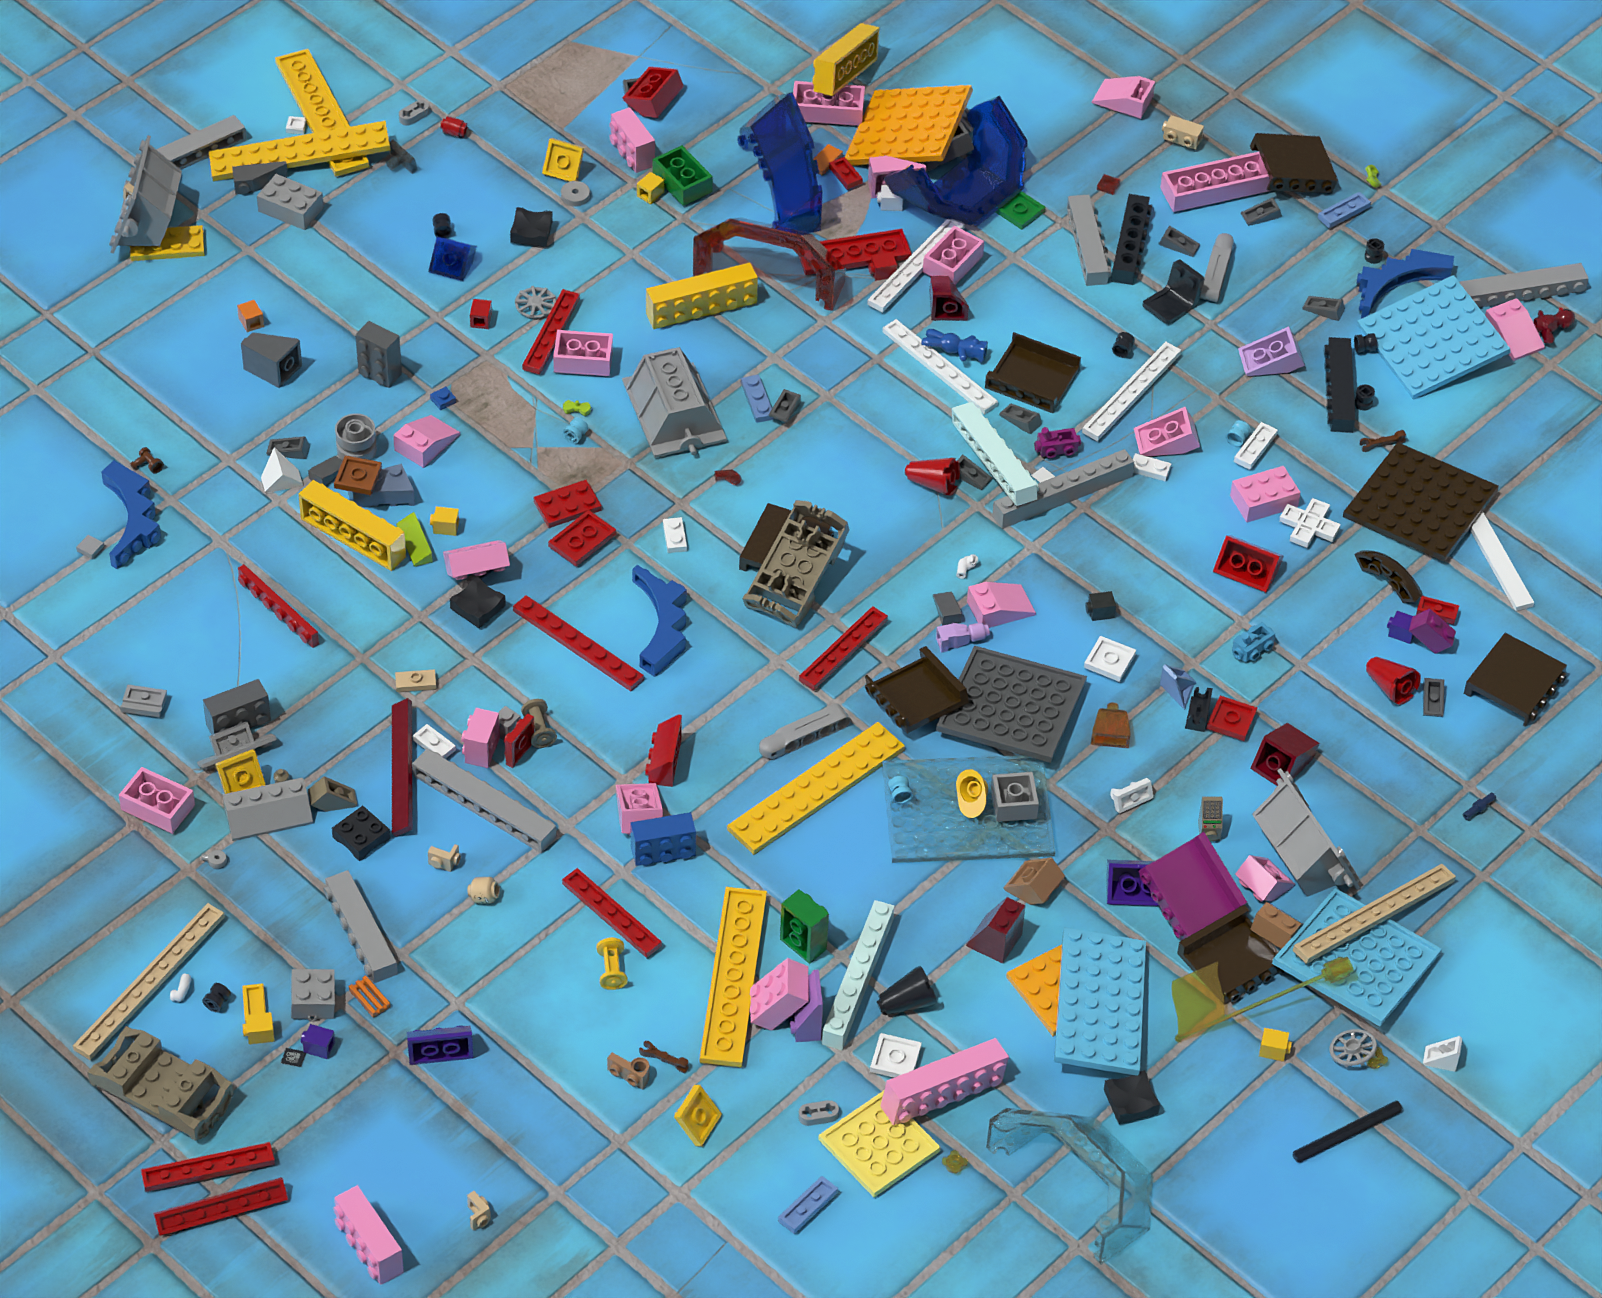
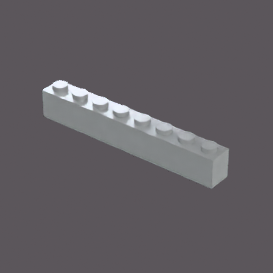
M1582 263L1460 281L1459 283L1478 307L1503 304L1516 298L1519 301L1586 291L1589 278Z
M1123 449L1038 483L1037 500L1016 506L1009 496L994 501L992 517L1001 529H1004L1133 477L1135 461Z
M427 748L412 763L414 777L536 851L542 853L556 839V825L551 820L544 819L534 810H529L519 801L509 798L504 792L494 789L486 781L479 780L471 772L464 771L454 762L443 758L439 753Z

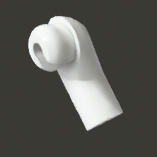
M971 554L960 559L956 576L959 579H964L967 570L973 568L978 563V557Z
M189 974L181 975L178 991L172 990L170 993L171 1001L181 1002L184 1000L190 988L191 976Z

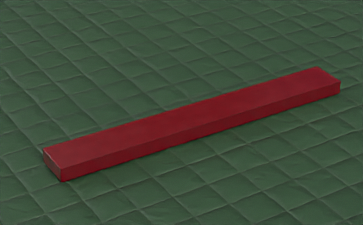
M409 698L392 705V834L396 837L413 830L412 701Z

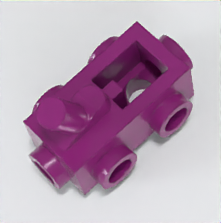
M1044 427L1038 433L1037 441H1034L1035 451L1040 452L1041 457L1046 456L1047 458H1054L1058 454L1071 456L1078 452V446H1081V439L1076 434L1075 428L1049 431L1047 427Z

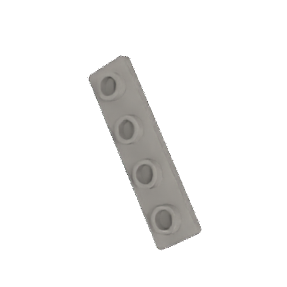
M241 723L210 735L209 739L215 755L198 761L197 765L205 768V770L214 768L216 763L259 746L261 748L268 747L277 738L273 734H268L254 740L248 723Z

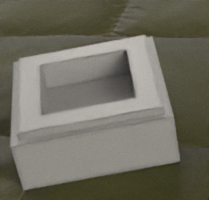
M87 535L76 549L77 552L93 559L104 548V542Z

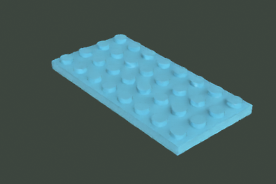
M1064 927L1054 1062L1138 1076L1141 1055L1146 941Z

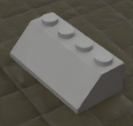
M303 777L223 794L224 810L232 841L313 824Z

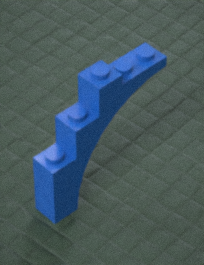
M1411 249L1410 256L1406 255L1405 260L1387 257L1386 265L1382 264L1381 269L1363 266L1362 273H1358L1356 284H1360L1358 292H1362L1361 298H1365L1360 300L1359 311H1362L1361 319L1370 315L1372 308L1384 294L1398 286L1422 280L1442 281L1450 277L1454 256Z
M113 460L101 471L103 485L120 498L128 512V521L124 534L109 553L111 566L118 569L135 552H138L142 546L149 549L153 544H156L161 538L160 525L153 521L156 511L154 502L148 499L151 494L149 480Z
M636 565L632 569V582L640 587L650 598L658 617V625L652 640L639 654L640 668L655 677L686 649V637L680 631L686 626V613L681 607L687 602V589L673 580L666 584L662 579L652 575L647 569Z

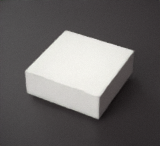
M289 116L286 133L304 134L307 124L306 118Z

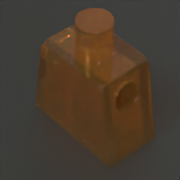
M1108 703L1107 709L1100 708L1098 710L1092 730L1091 745L1129 748L1130 727L1128 714L1125 710H1119L1117 703Z

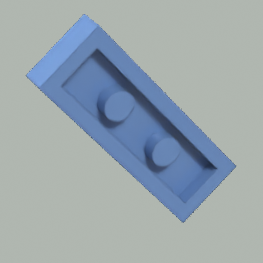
M1358 192L1319 212L1318 219L1328 228H1331L1370 208L1371 202L1362 193Z
M759 374L741 378V385L755 422L774 420V418L769 417L772 408Z
M821 1176L778 1216V1222L795 1234L838 1193V1188Z

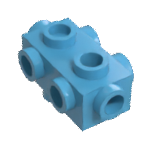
M1263 622L1250 627L1247 632H1243L1233 640L1232 653L1234 657L1245 662L1250 659L1252 661L1256 660L1260 652L1263 650L1269 651L1273 648L1276 633Z

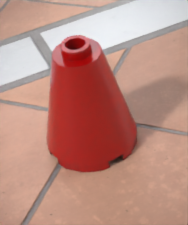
M956 458L911 461L909 465H906L905 475L912 482L951 496L957 489V486H954L955 480H959L960 465Z
M1377 656L1367 662L1366 672L1392 702L1398 705L1404 704L1414 696L1411 694L1414 689L1418 690L1421 676L1416 669Z

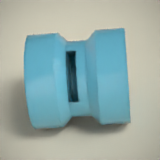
M575 417L570 422V426L564 429L563 436L567 441L576 444L580 441L582 435L588 431V424L583 419Z
M1238 420L1227 433L1226 439L1233 446H1242L1245 438L1251 433V428L1246 422Z
M900 775L893 777L889 781L888 785L891 792H893L892 798L895 803L904 804L912 799L913 794L909 788L907 777Z

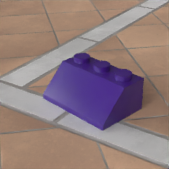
M1107 859V904L1159 906L1153 900L1148 886L1142 882L1139 873L1140 869L1154 861Z
M460 1025L452 1028H435L432 1030L407 1032L410 1065L473 1059L471 1026Z

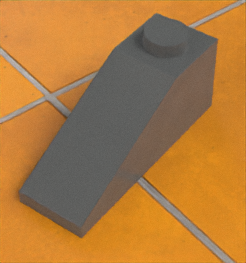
M286 161L232 166L235 195L254 193L264 188L275 174L288 177Z

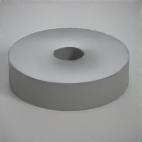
M571 181L561 188V199L569 206L584 205L590 198V189L583 182Z

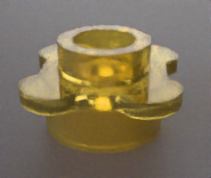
M1377 1047L1375 1052L1377 1058L1372 1057L1366 1061V1064L1371 1068L1377 1069L1382 1064H1386L1388 1058L1383 1055L1382 1049Z
M952 1150L948 1157L942 1158V1164L946 1166L949 1172L958 1173L962 1170L963 1166L968 1164V1160L960 1156L957 1150Z

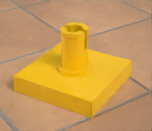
M550 138L542 173L570 182L578 181L585 147Z
M253 749L215 764L225 794L266 785L256 752Z
M694 1085L680 1108L675 1112L674 1118L694 1145L702 1146L722 1113L702 1086Z

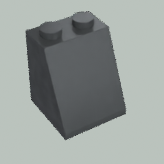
M252 332L241 343L243 369L278 388L302 367L300 340L297 338Z

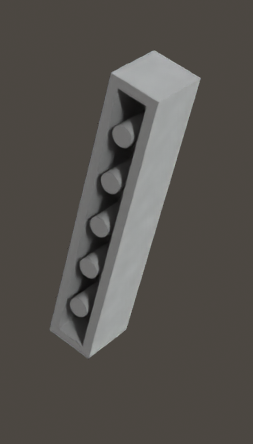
M233 115L156 150L181 170L208 158L209 151L230 148L246 141L245 126Z
M1090 195L1068 196L1067 212L1086 286L1107 284L1108 277H1111V267L1107 266L1108 256L1107 253H1104L1105 245L1104 240H1101V228L1097 227L1098 216L1094 214V202H1091Z
M349 870L325 878L326 887L323 888L327 899H331L335 915L339 914L341 927L343 930H347V937L351 946L355 945L358 960L363 961L365 964L363 967L367 977L371 976L373 982L377 983L398 975L397 962Z

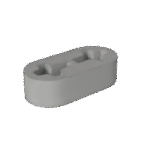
M418 100L399 111V122L402 125H411L426 117L429 113L428 103Z
M831 1100L804 1104L799 1109L798 1119L800 1123L806 1126L830 1123L838 1118L839 1106ZM826 1109H830L832 1114H828V1111H826ZM809 1112L811 1117H807L805 1113Z

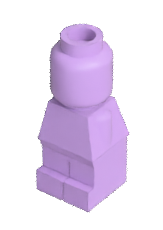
M953 623L938 626L936 640L942 653L947 652L950 648L964 646L969 643V640L972 642L984 640L986 636L990 635L988 625L983 623L970 624L968 628L967 625Z

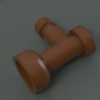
M144 447L139 451L140 457L129 464L134 470L137 466L147 461L149 463V470L156 474L163 469L164 463L161 459L154 458L150 454L151 451Z

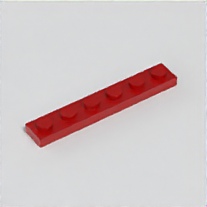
M562 289L522 364V370L536 374L541 373L555 347L557 330H564L580 300L579 293Z
M245 564L238 567V581L243 587L246 586L255 598H259L267 609H271L280 621L283 620L292 632L295 631L304 643H308L312 648L319 645L318 631Z
M872 606L799 675V681L812 690L818 688L888 621V615Z
M578 868L562 879V884L646 958L662 947L660 939Z
M267 1142L141 1169L145 1192L275 1165L271 1143Z
M281 1177L155 1212L154 1218L160 1236L288 1200L283 1178Z

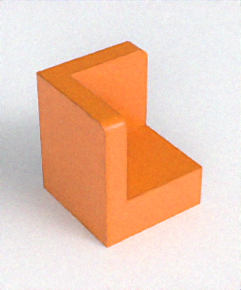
M255 300L237 305L238 317L246 332L264 327L263 313Z

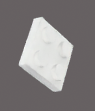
M1100 636L1084 662V668L1120 682L1134 659L1136 650Z
M880 1033L870 1072L895 1078L915 1070L922 1043Z

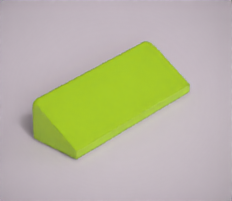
M413 512L396 523V526L404 531L405 547L413 566L416 567L431 563L433 560L431 549L416 514Z

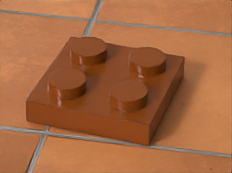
M345 455L334 481V488L372 495L382 469V462Z

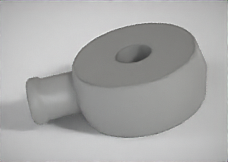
M215 850L209 855L202 854L201 860L208 861L210 867L214 869H221L227 863V856L223 851Z

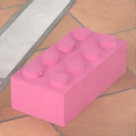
M794 81L791 121L857 126L862 123L865 86L846 85L835 95L830 96L814 92L812 82Z
M358 1185L334 1197L335 1207L333 1209L337 1217L335 1223L340 1231L344 1230L346 1233L345 1237L348 1244L356 1248V1253L361 1263L365 1262L368 1266L367 1270L371 1278H376L379 1284L382 1285L404 1273L401 1248Z

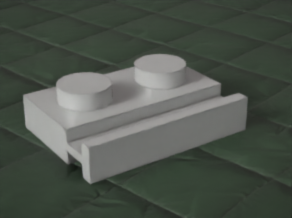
M127 685L123 703L120 706L121 712L160 717L167 698V690Z

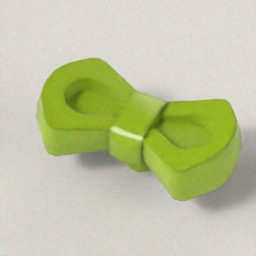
M1368 165L1365 168L1368 173L1366 181L1374 188H1378L1381 186V182L1376 176L1379 171L1374 165Z
M567 400L563 403V411L565 414L576 411L583 416H587L591 412V406L588 402L579 403L576 400L574 403L571 400Z

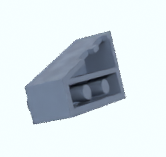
M402 464L381 469L372 495L348 491L350 500L360 507H378V504L397 506V504L409 503V506H415L414 489Z

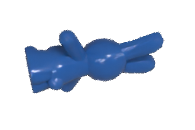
M928 329L926 331L927 337L921 340V344L924 346L941 347L950 354L958 352L961 361H965L968 357L976 358L979 362H983L988 348L987 341H979L974 335L962 340L954 333L944 334L935 329Z

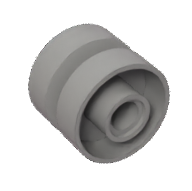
M356 413L339 419L335 426L338 457L343 460L344 456L347 455L372 460L377 452L376 431L373 420L366 415Z

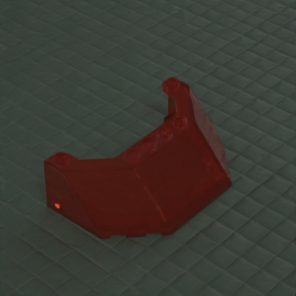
M741 217L730 218L694 236L693 277L702 275L704 272H712L713 252H721L725 240L739 236L793 249L800 257H804L809 262V266L817 273L815 301L822 299L825 302L824 309L833 311L845 283L846 268L810 233Z

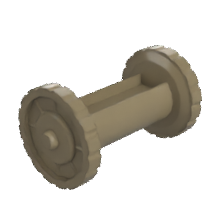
M543 699L529 700L521 707L524 717L527 713L534 716L535 732L531 735L530 740L531 744L536 748L551 746L557 740L556 731L546 727L543 715L546 713L548 706Z

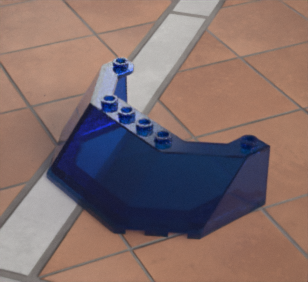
M791 92L778 95L740 128V136H737L739 147L742 146L743 149H748V142L753 146L754 157L758 158L759 169L763 170L764 181L768 182L775 213L772 228L774 232H777L779 239L821 231L823 192L822 186L818 185L816 174H819L817 160H813L812 155L814 142L794 94Z
M1000 95L979 103L968 111L967 119L973 128L972 143L974 146L970 155L935 183L932 182L923 167L916 171L913 169V164L900 171L890 172L883 179L891 192L934 216L974 227L979 226L1024 189V182H1022L1023 172H1025L1026 158L1024 156L1028 140Z

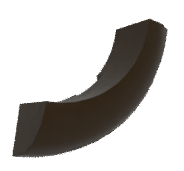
M1361 550L1354 554L1362 571H1368L1378 576L1382 574L1389 579V585L1398 594L1402 603L1415 602L1422 596L1423 593L1415 579L1400 563L1390 556L1371 550Z

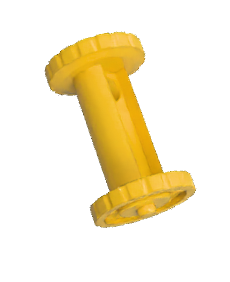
M605 938L599 941L596 946L598 954L604 956L605 973L599 979L600 985L607 990L621 989L628 982L627 975L624 972H620L619 954L624 951V942L617 938Z

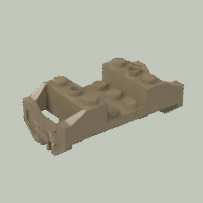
M800 500L794 502L792 511L747 594L742 598L746 607L766 612L795 628L798 627L810 610L815 600L814 590L828 564L834 565L850 530L848 522L834 512L826 511L825 508H818L817 505L813 507L811 502ZM803 517H813L819 522L822 521L838 530V539L822 533L819 526H816L815 529L807 526L806 521L802 520ZM780 604H783V605H785V606H787V607H790V608H792V609H794V610H797V611H798L797 615L793 614L792 612H790L789 610H787L785 607L781 606Z
M127 1026L120 1033L115 1046L101 1062L94 1064L88 1071L91 1085L103 1088L190 1135V1138L195 1141L209 1134V1128L212 1129L214 1127L213 1122L219 1121V1117L225 1114L234 1095L232 1082L223 1077L213 1067L198 1059H195L190 1065L162 1050L160 1039L143 1030L131 1029ZM214 1084L219 1086L220 1089L213 1103L206 1108L202 1116L193 1118V1112L197 1107L201 1110L204 1108L203 1097Z

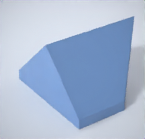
M1165 664L1162 668L1160 685L1185 710L1196 681L1184 669Z

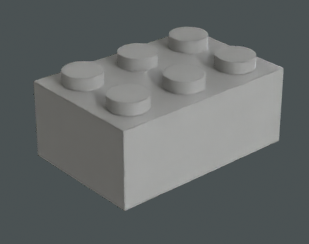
M275 174L257 195L258 212L303 230L310 225L324 208L322 192L278 174Z

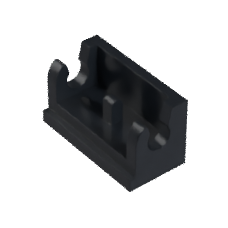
M1199 687L1195 688L1194 695L1191 696L1185 729L1205 732L1213 688L1207 687L1205 694L1199 693Z

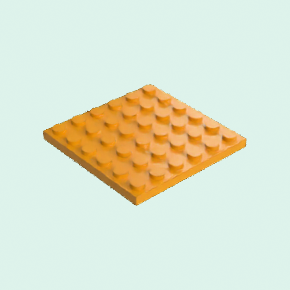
M959 85L874 90L862 117V123L857 128L845 158L851 165L869 164L870 157L890 156L911 162L943 161L973 92L972 86Z

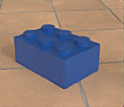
M691 812L630 822L631 851L635 866L668 862L681 858L687 859L696 856V829Z

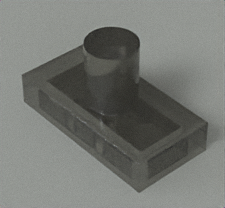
M392 139L389 142L392 158L386 161L388 168L394 170L399 165H403L411 174L415 173L418 170L415 159Z

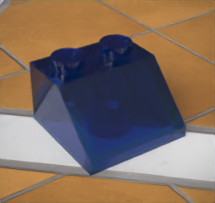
M437 236L428 272L464 281L473 264L477 246Z

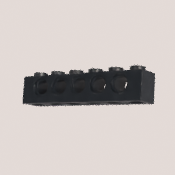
M1135 194L1128 195L1112 269L1111 282L1133 285L1134 278H1138L1139 268L1137 265L1140 266L1142 255H1139V253H1143L1145 242H1142V240H1146L1147 230L1145 228H1148L1150 217H1147V215H1151L1152 205L1149 204L1150 197Z

